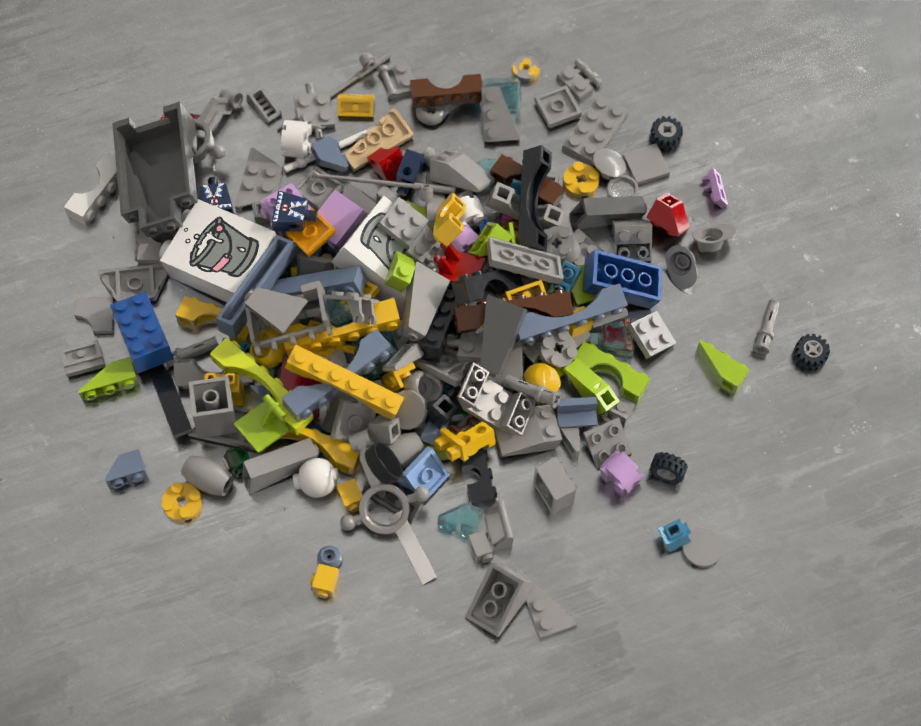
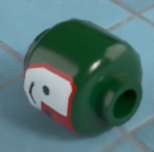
M235 446L226 450L223 462L225 468L232 475L242 477L243 461L250 458L245 449Z

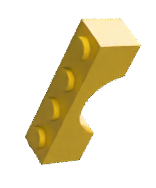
M454 193L450 194L437 207L433 229L435 240L440 244L443 243L446 247L463 232L464 226L459 221V218L466 211V204Z
M184 296L175 316L178 324L196 329L205 322H217L216 317L222 308H219L214 303L207 304L201 302L196 297ZM245 325L236 339L229 336L230 340L241 344L242 341L250 343L249 329Z

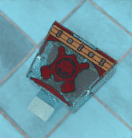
M632 318L618 319L601 325L600 333H590V343L601 344L602 352L610 353L615 357L632 358L634 340L627 328L632 323Z

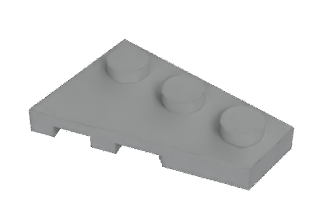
M481 87L484 142L520 140L500 87Z

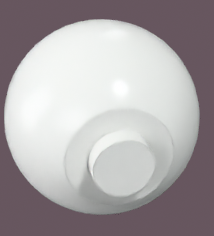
M322 458L307 460L300 467L299 473L293 474L295 489H302L306 495L315 498L324 497L331 493L336 486L337 480H339L337 468H334L329 461Z

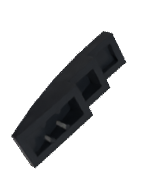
M169 369L150 375L173 437L177 438L193 432Z

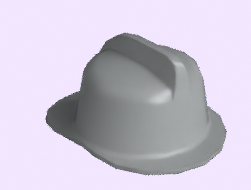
M721 223L697 229L693 232L692 236L698 242L700 252H715L721 248L725 240L732 238L737 230L731 224Z
M681 245L669 248L666 252L665 260L670 278L676 287L689 289L696 283L698 277L695 256L689 249Z

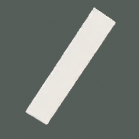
M402 510L388 518L391 524L400 519ZM407 520L395 532L422 585L437 576Z

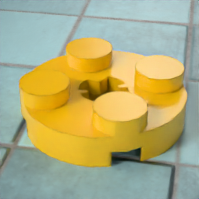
M575 162L564 172V188L573 197L582 198V196L587 195L589 197L598 188L599 173L588 164ZM578 178H583L586 182L578 183Z
M174 482L163 494L162 508L167 517L172 521L181 523L185 522V520H192L202 509L201 494L190 483ZM185 498L187 504L185 506L182 504V507L178 506L179 503L177 501Z

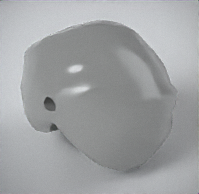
M424 371L412 372L411 375L402 380L404 385L402 391L413 390L419 393L425 399L427 410L443 395V385L440 379Z

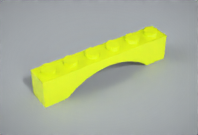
M226 337L210 353L211 360L225 373L247 376L263 385L273 395L276 402H279L280 408L287 414L282 421L295 435H298L313 420V413L306 420L302 419L297 422L283 406L282 398L291 390L287 391L283 387L284 384L278 378L273 379L269 375L270 372L263 365L259 366L255 363V359L251 354H245L240 350L241 347L236 341L233 340L231 342Z

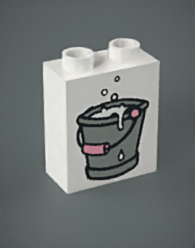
M383 196L331 263L339 269L359 265L366 275L367 281L378 286L380 290L375 298L379 301L394 298L399 317L403 319L406 288L400 292L384 283L395 252L398 251L405 255L407 249L377 226L394 204ZM431 250L429 254L434 256L436 252ZM422 262L424 266L428 265L426 262ZM438 267L434 268L433 271L439 273Z
M198 199V203H195L191 210L186 209L181 214L183 227L179 228L173 240L168 239L163 243L159 252L160 262L170 278L228 302L273 241L276 233Z

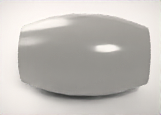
M415 431L404 433L392 444H386L398 458L402 469L408 467L425 449Z
M191 455L188 457L181 470L182 476L190 484L212 495H226L234 481L233 475L225 467L201 456Z

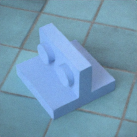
M427 446L403 472V477L397 481L400 485L411 489L413 492L417 487L424 486L429 490L431 496L450 474L434 450Z

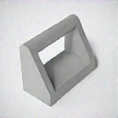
M499 500L484 511L489 538L494 546L493 551L511 548L514 539L504 500Z

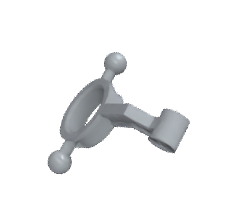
M227 87L223 88L219 98L212 97L199 119H194L196 130L205 132V141L197 150V154L193 155V163L204 160L210 153L216 159H221L225 156V147L220 144L214 145V138L210 128L219 114H231L234 108L241 106L243 102L242 93Z
M365 429L350 435V445L354 452L359 451L360 462L371 488L361 498L359 504L360 514L355 516L344 515L340 519V526L342 529L349 531L357 523L363 521L370 530L376 533H393L399 530L407 521L410 510L409 503L427 501L430 492L426 487L419 486L415 489L414 493L406 496L394 485L381 484L368 467L365 459V452L374 444L370 431ZM379 491H388L395 494L402 504L400 519L389 525L379 524L374 521L368 511V502L373 494Z

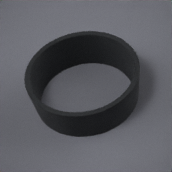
M376 441L365 452L368 467L382 483L390 484L403 477V470L398 458L383 442Z

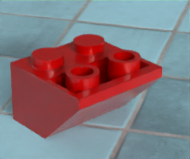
M669 193L656 198L646 217L650 220L651 224L657 227L661 226L671 236L678 237L690 227L683 202Z

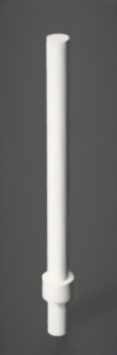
M375 126L339 141L340 149L361 140ZM313 154L307 155L304 158H296L294 162L283 166L285 173L296 168L301 169L307 166V163L316 159Z

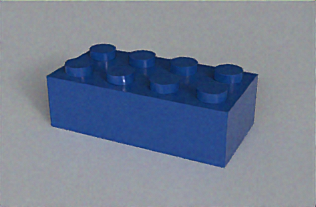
M594 249L585 257L583 292L596 295L604 288L620 284L627 303L651 309L661 301L662 266Z
M146 291L110 304L137 373L174 360Z

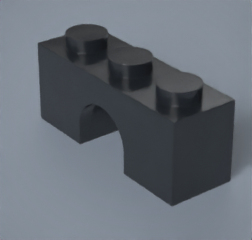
M466 375L459 386L453 387L447 395L444 394L427 412L426 418L439 430L462 409L457 396Z
M482 447L474 455L468 456L469 459L466 461L459 458L462 473L473 472L480 478L475 483L467 484V495L471 510L492 506L495 498H497L496 487L492 486L490 481L493 480L492 470L487 468L486 464L489 461L488 453Z

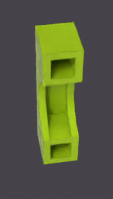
M584 341L577 351V356L573 359L574 361L578 358L593 372L605 371L613 374L620 383V395L635 404H638L649 386L650 378L645 373L638 372L632 369L629 364L616 360L613 355L602 352L594 344H588Z

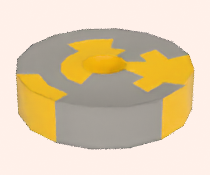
M524 55L514 60L512 74L518 81L524 83L532 82L539 76L540 64L534 57Z

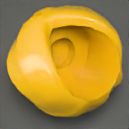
M271 328L262 330L258 337L259 341L282 335ZM284 343L277 344L278 350L273 351L272 346L260 349L261 355H256L253 344L250 346V354L254 357L255 363L259 366L263 365L266 369L278 366L283 362V357L287 356Z
M533 364L526 369L523 375V381L536 386L544 385L547 389L554 392L558 391L561 385L559 374L552 366L547 364ZM536 402L535 404L540 405V404H545V403H544V402H540V403H539V402Z

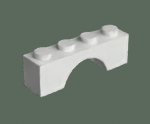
M107 152L96 164L100 176V182L96 188L87 193H74L64 206L68 217L85 226L89 221L93 220L97 210L105 204L106 198L115 191L118 184L116 158Z

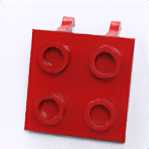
M443 243L440 244V247L444 250L445 257L442 255L439 259L438 254H435L433 258L439 269L438 274L450 280L449 283L458 281V276L469 274L472 277L471 273L481 271L486 261L485 258L456 251L451 243L447 247Z

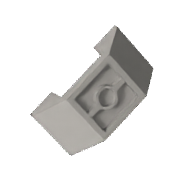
M473 362L457 396L463 410L494 429L519 436L523 435L536 401L522 392L512 394L487 378L489 375L487 370Z

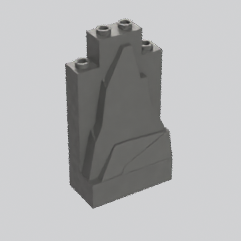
M180 101L163 107V113L167 118L137 127L130 118L112 123L120 213L129 224L139 221L140 229L147 237H155L158 234L183 227L181 208L198 203L193 155L197 154L195 120Z

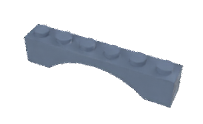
M617 284L602 289L584 310L570 316L546 317L533 312L526 313L517 335L516 343L523 342V344L533 342L534 337L537 336L546 338L551 336L553 331L558 330L561 333L569 330L571 325L576 324L579 327L587 324V320L593 318L594 321L605 318V314L612 313L613 316L622 313V309L628 304L621 285Z
M375 329L361 339L356 356L346 369L359 376L371 372L378 362H384L390 357L391 345ZM324 383L312 386H297L282 398V402L292 417L299 422L302 419L306 420L312 415V411L324 407L331 397H336L343 391Z

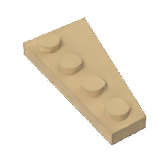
M393 107L385 117L383 116L379 120V123L373 129L371 128L361 140L345 153L349 166L355 172L369 163L367 157L380 147L390 149L394 146H399L413 138L414 133L397 109Z

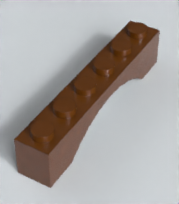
M555 290L549 295H545V292L535 293L533 297L526 298V295L514 297V300L508 301L507 298H499L527 311L546 317L573 315L570 292H564V290ZM486 301L476 302V305L469 306L468 303L457 305V308L453 311L457 334L478 330L484 323Z

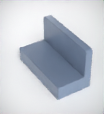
M597 397L560 399L556 407L559 428L597 426Z

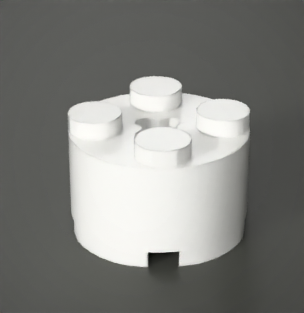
M284 120L283 125L287 126L286 130H282L281 150L285 151L282 153V156L304 158L311 151V143L308 142V137L311 135L312 125L305 121Z
M473 195L474 198L469 196L460 198L466 204V211L459 218V221L464 226H469L472 230L480 229L479 223L487 219V214L476 195Z

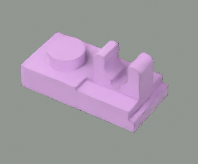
M711 168L708 171V175L701 178L704 183L709 182L703 188L707 192L712 191L710 195L713 203H717L721 208L728 206L721 176L714 168Z

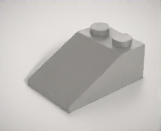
M447 149L431 159L430 181L478 193L495 182V178L464 153L457 152L456 149Z
M550 405L535 406L521 436L494 429L501 457L554 450L562 441L554 409Z
M491 562L465 618L499 637L526 601L534 582L503 564Z

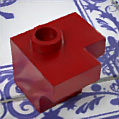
M394 146L390 149L380 147L367 157L373 171L379 174L384 181L393 182L396 180V174L403 158L399 147Z

